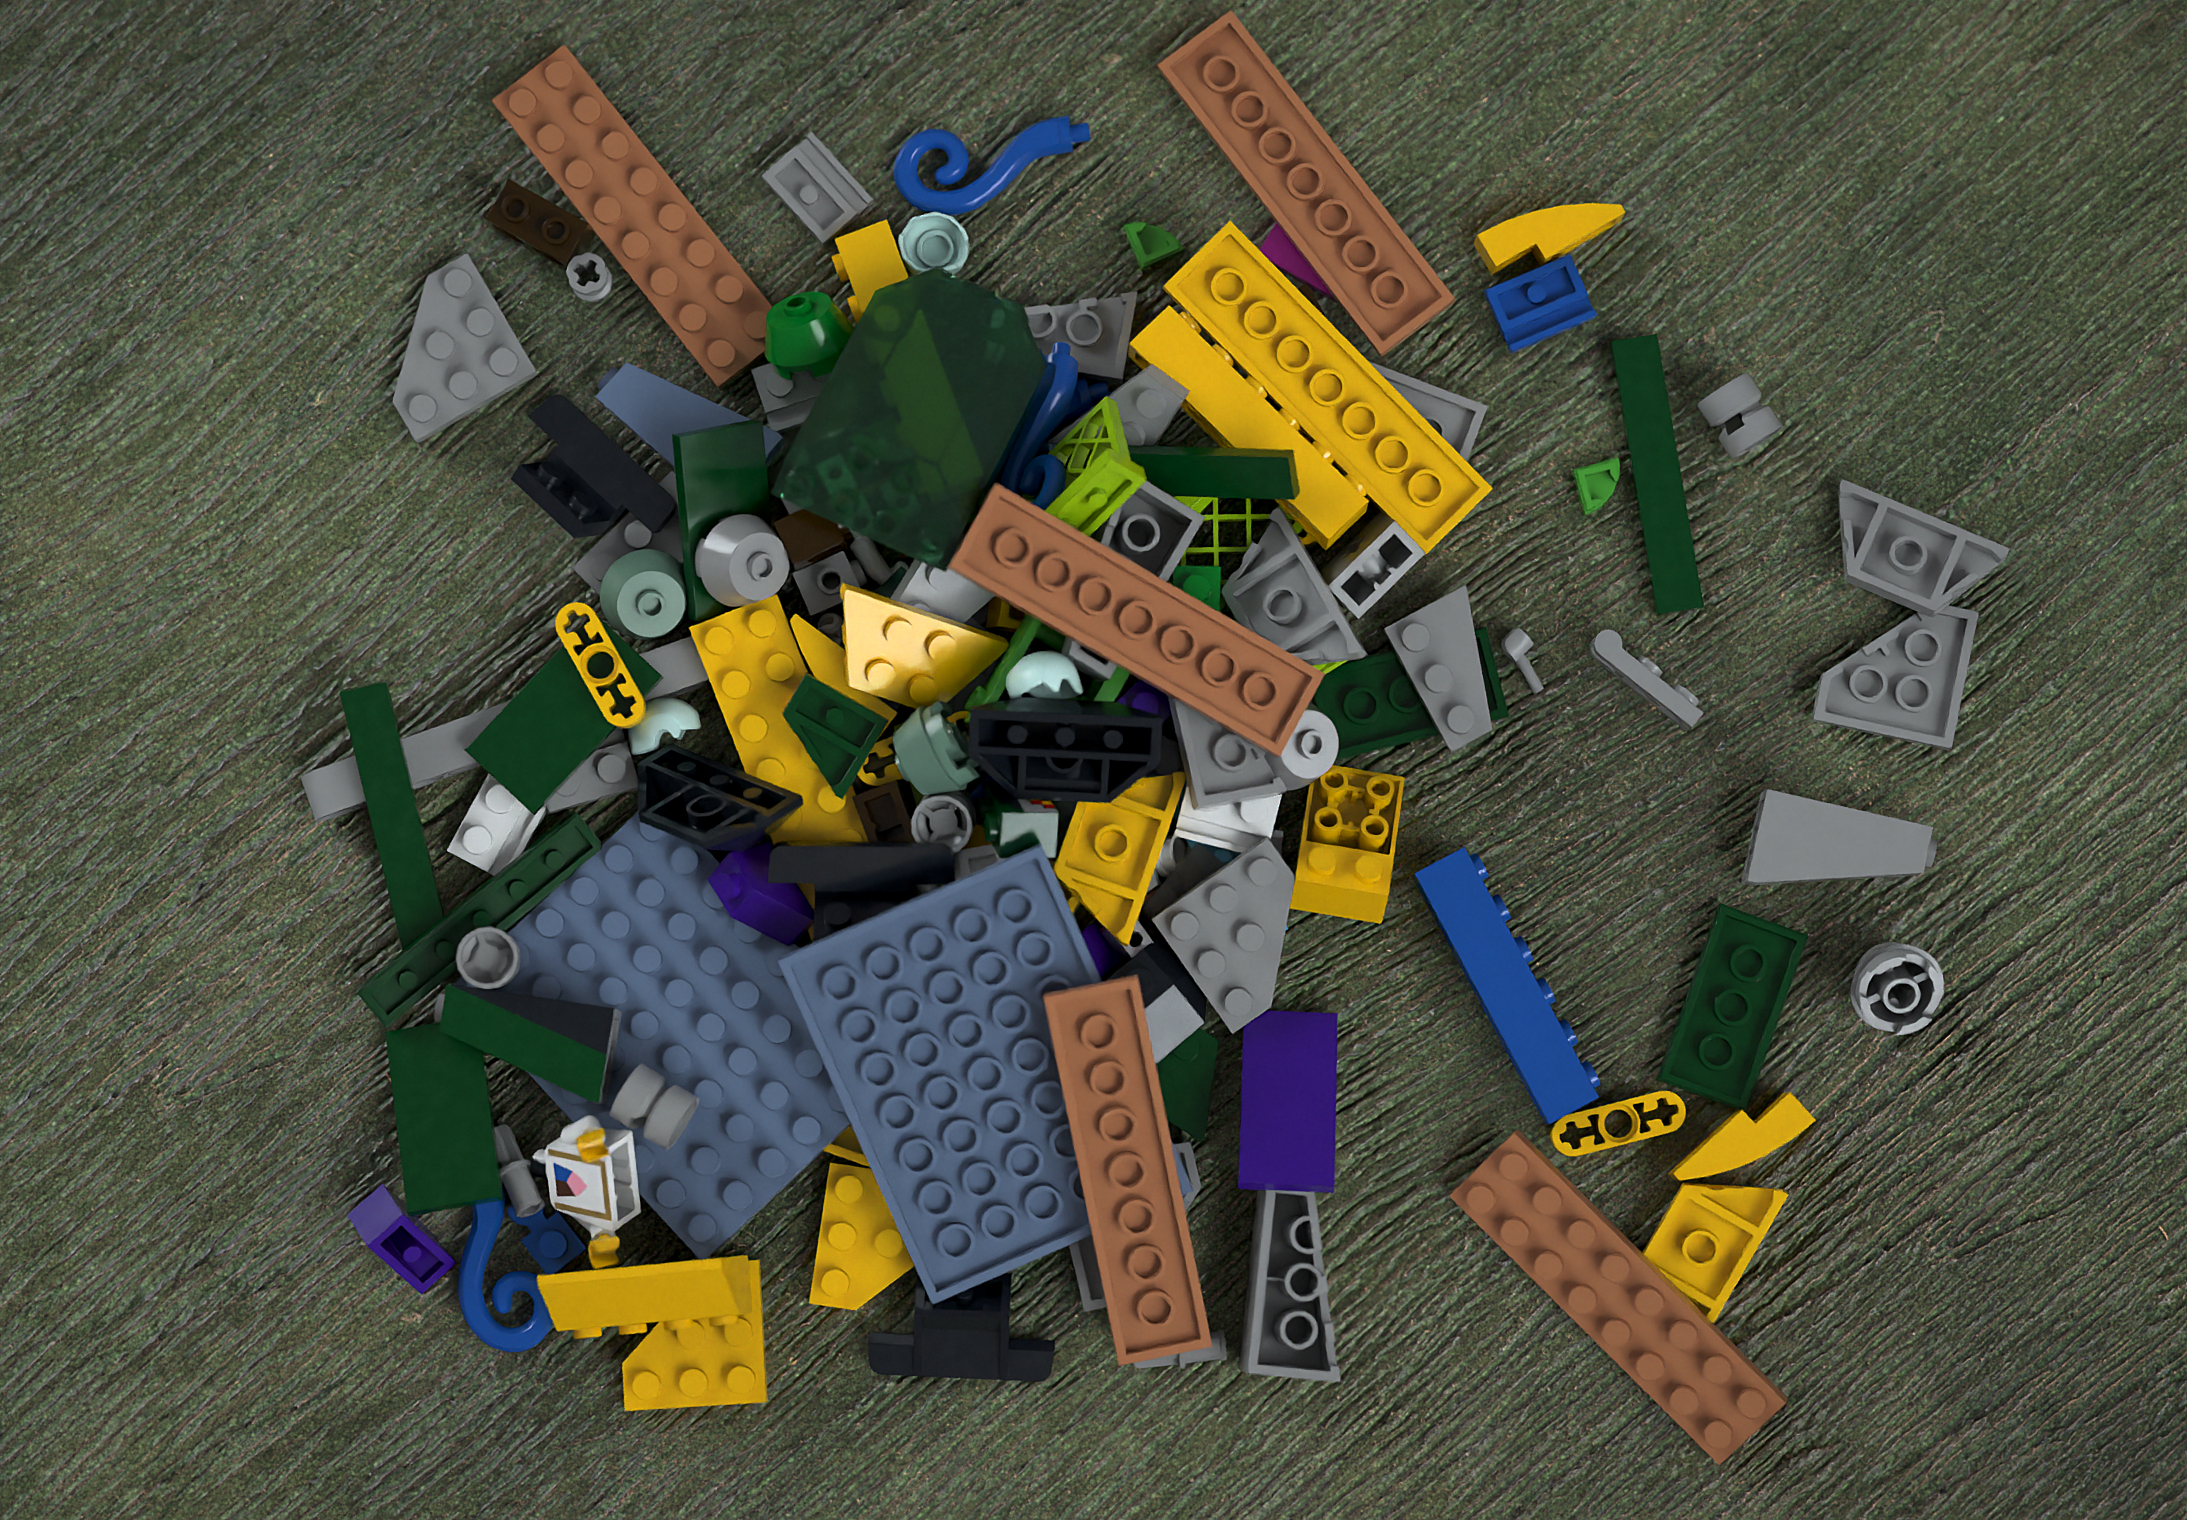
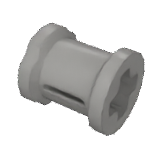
M589 252L584 253L583 255L573 257L568 263L566 275L569 278L571 288L580 299L587 302H598L609 294L613 284L612 275L605 266L603 259L598 255ZM595 269L599 280L597 283L588 281L584 286L580 275L582 272L590 274Z

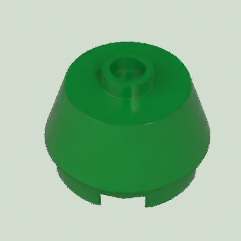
M804 292L792 295L775 304L767 313L765 357L773 364L775 372L784 379L792 380L793 372L809 370L812 371L814 378L823 376L838 369L847 362L845 352L849 347H855L852 338L854 326L827 294L822 292Z

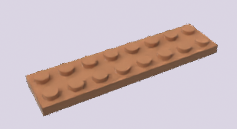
M1232 10L1157 65L1162 76L1380 358L1455 303V297Z
M565 44L491 100L719 390L765 355L766 316L772 308L771 304Z
M997 483L992 486L947 567L1275 757L1281 756L1325 675L1322 671Z
M1134 975L1043 994L1119 1366L1212 1347L1138 977Z
M1518 1129L1450 1194L1449 1197L1717 1464L1720 1465L1787 1403L1788 1397Z

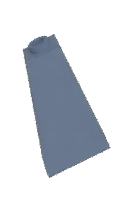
M627 362L620 370L616 367L610 369L597 385L600 392L596 395V399L600 405L673 469H675L672 434L751 420ZM763 425L767 466L783 449L786 443L778 432Z

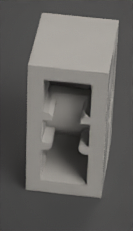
M1380 512L1320 571V574L1334 598L1347 611L1359 619L1425 552L1395 520Z

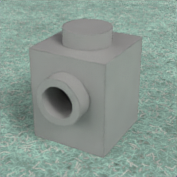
M844 551L792 573L813 621L818 620L825 613H834L843 609V601L840 597L842 583L857 588L868 584L858 559L856 558L848 562Z

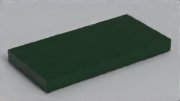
M753 419L672 434L689 619L699 621L714 618L740 608L718 602L709 594L702 578L697 576L695 552L701 538L706 539L712 529L720 523V519L738 514H750L760 517L771 526L763 421Z
M589 618L575 632L580 636L585 645L575 649L578 655L588 646L603 642L601 635L594 641L590 639L584 626L590 621ZM600 619L645 698L664 677ZM563 645L468 745L465 751L535 815L617 727L604 717L571 656ZM604 652L594 654L588 661V672L597 679L608 677L614 669L613 658ZM622 675L615 684L599 688L598 691L603 696L609 690L617 703V706L611 710L613 716L620 713L627 718L631 713V706L636 703L634 697L626 699L617 687L619 684L626 683Z
M1486 626L1474 629L1491 722L1506 719L1509 717ZM1394 650L1366 656L1362 659L1346 661L1324 675L1311 699L1312 704L1325 714L1336 728L1339 748L1335 761L1440 735Z
M1719 903L1656 1080L1746 1112L1809 935Z
M440 1022L385 1032L406 1208L409 1216L504 1200L485 1052L439 1031Z

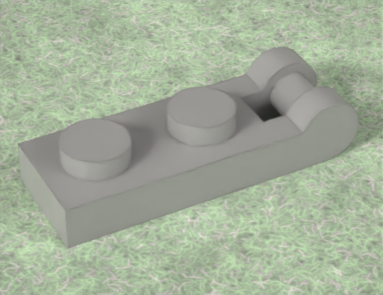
M1604 630L1592 640L1590 653L1597 662L1686 732L1703 715L1704 712L1696 707L1699 700L1690 691L1678 684L1673 689L1659 678L1663 672L1652 661L1642 655L1636 660L1622 649V639L1617 632Z

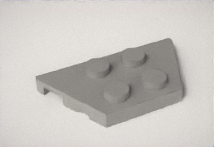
M1842 479L1838 488L1837 496L1845 581L1929 617H1934L2002 564L2010 550L2008 547Z
M1280 507L1276 508L1268 517L1272 522L1258 544L1251 543L1242 557L1243 560L1240 568L1231 574L1220 591L1240 625L1309 665L1362 659L1368 655L1285 512Z

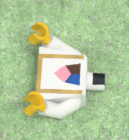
M586 1116L565 1127L561 1132V1136L547 1145L546 1150L540 1149L534 1153L531 1160V1172L536 1177L548 1179L550 1203L556 1210L571 1215L590 1232L592 1241H590L588 1247L589 1258L593 1267L598 1269L619 1264L615 1250L619 1248L620 1240L615 1235V1230L641 1213L633 1132L629 1130L603 1129L597 1118Z

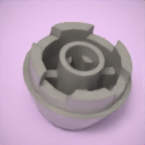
M738 514L722 518L706 539L701 538L695 552L696 574L702 578L709 594L724 605L742 607L762 601L777 593L786 581L789 572L788 553L774 529L760 517L750 514Z
M1309 702L1281 756L1275 757L1265 751L1264 758L1274 775L1281 778L1287 790L1303 788L1331 768L1339 748L1336 728L1325 714Z
M1897 942L1881 943L1865 952L1856 966L1851 984V1000L1858 1016L1873 1028L1896 1032L1897 1035L1913 1033L1930 1023L1933 1019L1931 1014L1935 1011L1944 995L1943 974L1937 961L1929 953L1918 947Z

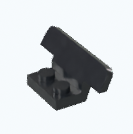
M562 395L550 396L528 415L558 446L551 452L546 461L520 464L511 480L574 539L605 534L626 509L652 533L661 532L675 515L677 504L674 498L566 397Z
M780 841L774 844L770 851L768 883H814L813 943L910 901V885H946L956 881L954 852L945 843Z
M917 1272L914 1334L869 1332V1364L871 1369L880 1375L1040 1382L1046 1380L1051 1374L1055 1340L1009 1338L1012 1273L1001 1274L932 1304Z

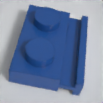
M1570 254L1484 291L1486 301L1501 335L1507 343L1510 355L1591 321L1597 316Z

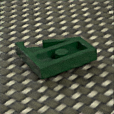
M807 672L782 712V715L804 745L805 750L817 765L835 795L841 799L844 798L888 722L887 718Z
M1201 1028L1197 1029L1156 1065L1166 1119L1200 1143L1206 1135L1219 1040Z

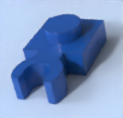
M510 1206L507 1209L510 1218L519 1225H527L531 1231L521 1242L547 1275L558 1273L588 1249L587 1245L561 1211L548 1218L545 1214L546 1206H544L539 1212L520 1218V1216H516L514 1206Z

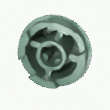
M652 549L633 551L619 558L606 572L600 587V604L607 621L621 634L639 640L656 639L674 631L688 614L684 566L671 555Z
M938 701L929 707L921 705L893 734V743L897 753L895 756L896 765L904 779L911 781L923 795L965 790L968 782L979 777V774L973 769L979 763L977 764L968 755L969 736L966 731L961 733L953 722L948 721L947 717L953 715V711L943 701Z

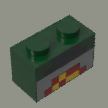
M985 781L984 796L977 797L976 822L977 825H982L986 841L991 842L999 858L1011 857L1040 843L1047 857L1055 858L1059 812L1051 800L1014 799L996 781Z

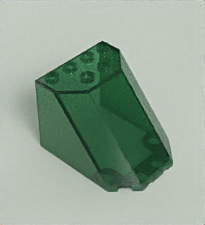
M938 266L900 282L877 289L792 443L771 494L946 572L948 565L992 486L1000 482L1004 466L1021 432L1048 367L1041 348H1038L1029 327L1030 321L1023 304L1010 298L1004 299L997 296L994 291L970 280L957 278L952 275V272Z

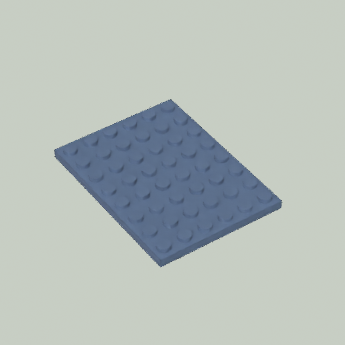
M637 812L602 845L603 848L580 866L569 879L550 893L507 933L520 948L521 964L519 972L512 982L502 988L492 990L610 1007L622 1012L607 1105L596 1104L529 1072L528 1074L573 1122L586 1116H594L598 1119L603 1129L629 1130L633 1132L639 1194L700 1260H704L713 1256L834 1142L851 1123L778 962L779 957L800 948L795 943L787 946L731 918L707 880L720 865L719 861L707 849L640 822ZM463 976L453 984L479 988L469 983ZM640 1064H644L664 1076L665 1086L668 1088L673 1085H679L699 1097L698 1106L690 1122L669 1150H665L645 1138L643 1127L630 1129L610 1116L611 1108L619 1092Z
M1041 843L778 958L787 983L932 1304L1092 1235L1043 994L1100 983L1102 980ZM1171 1139L1182 1195H1185L1194 1190Z

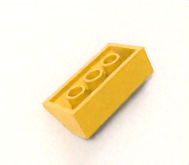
M748 1255L537 1276L538 1288L556 1330H573L574 1339L602 1336L601 1327L618 1326L619 1335L647 1332V1323L663 1321L664 1331L693 1328L692 1319L709 1317L710 1326L738 1324V1314L753 1312Z

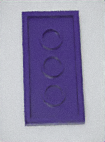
M1266 1010L1243 1026L1238 1189L1334 1193L1338 1013Z

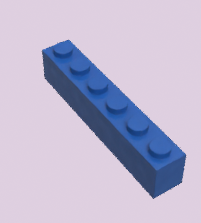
M1465 847L1414 873L1412 878L1544 1124H1550L1599 1098L1595 1088L1600 1086L1601 1083L1590 1062L1586 1060L1581 1063L1572 1046L1578 1044V1040L1568 1021L1564 1018L1558 1022L1551 1009L1550 1004L1556 1002L1546 980L1543 977L1536 980L1527 963L1533 961V956L1521 935L1513 938L1505 922L1511 919L1505 903L1499 894L1491 897L1483 880L1488 878L1489 875L1476 852L1469 855Z

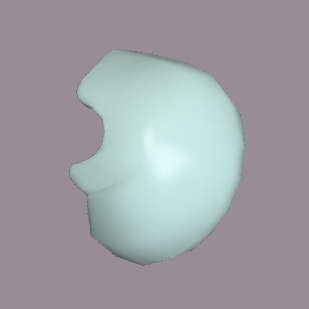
M938 212L912 217L898 238L899 251L904 266L916 278L930 283L945 281L959 272L968 258L970 249L965 228L952 216Z
M1041 651L1023 657L1009 671L1006 677V688L1011 698L1022 697V694L1025 692L1029 693L1032 698L1069 699L1083 693L1080 678L1073 661L1064 654L1055 651Z
M665 697L647 701L646 712L641 722L634 727L628 728L631 754L637 755L658 749L661 735L665 732H670L673 738L681 740L686 730L700 729L699 714L690 704L680 699Z

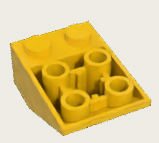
M1332 765L1326 773L1309 784L1294 871L1295 880L1290 909L1382 924L1390 890L1405 777Z

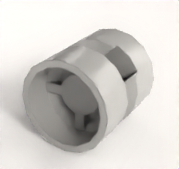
M1749 372L1728 382L1697 404L1711 427H1720L1721 433L1718 439L1732 460L1758 446L1783 428L1771 406L1760 404L1759 400L1762 392Z
M966 790L924 795L916 807L911 820L912 834L915 841L918 843H945L952 848L954 853L960 851L968 843L977 823L976 802L973 796Z
M492 927L478 928L467 934L459 944L456 955L458 969L463 978L476 987L488 990L502 988L512 982L519 972L521 964L520 948L515 940L501 929Z
M640 1064L619 1092L611 1108L610 1116L630 1129L643 1127L645 1138L661 1148L669 1150L690 1122L698 1106L699 1097L679 1085H673L668 1088L665 1086L664 1076L648 1066Z

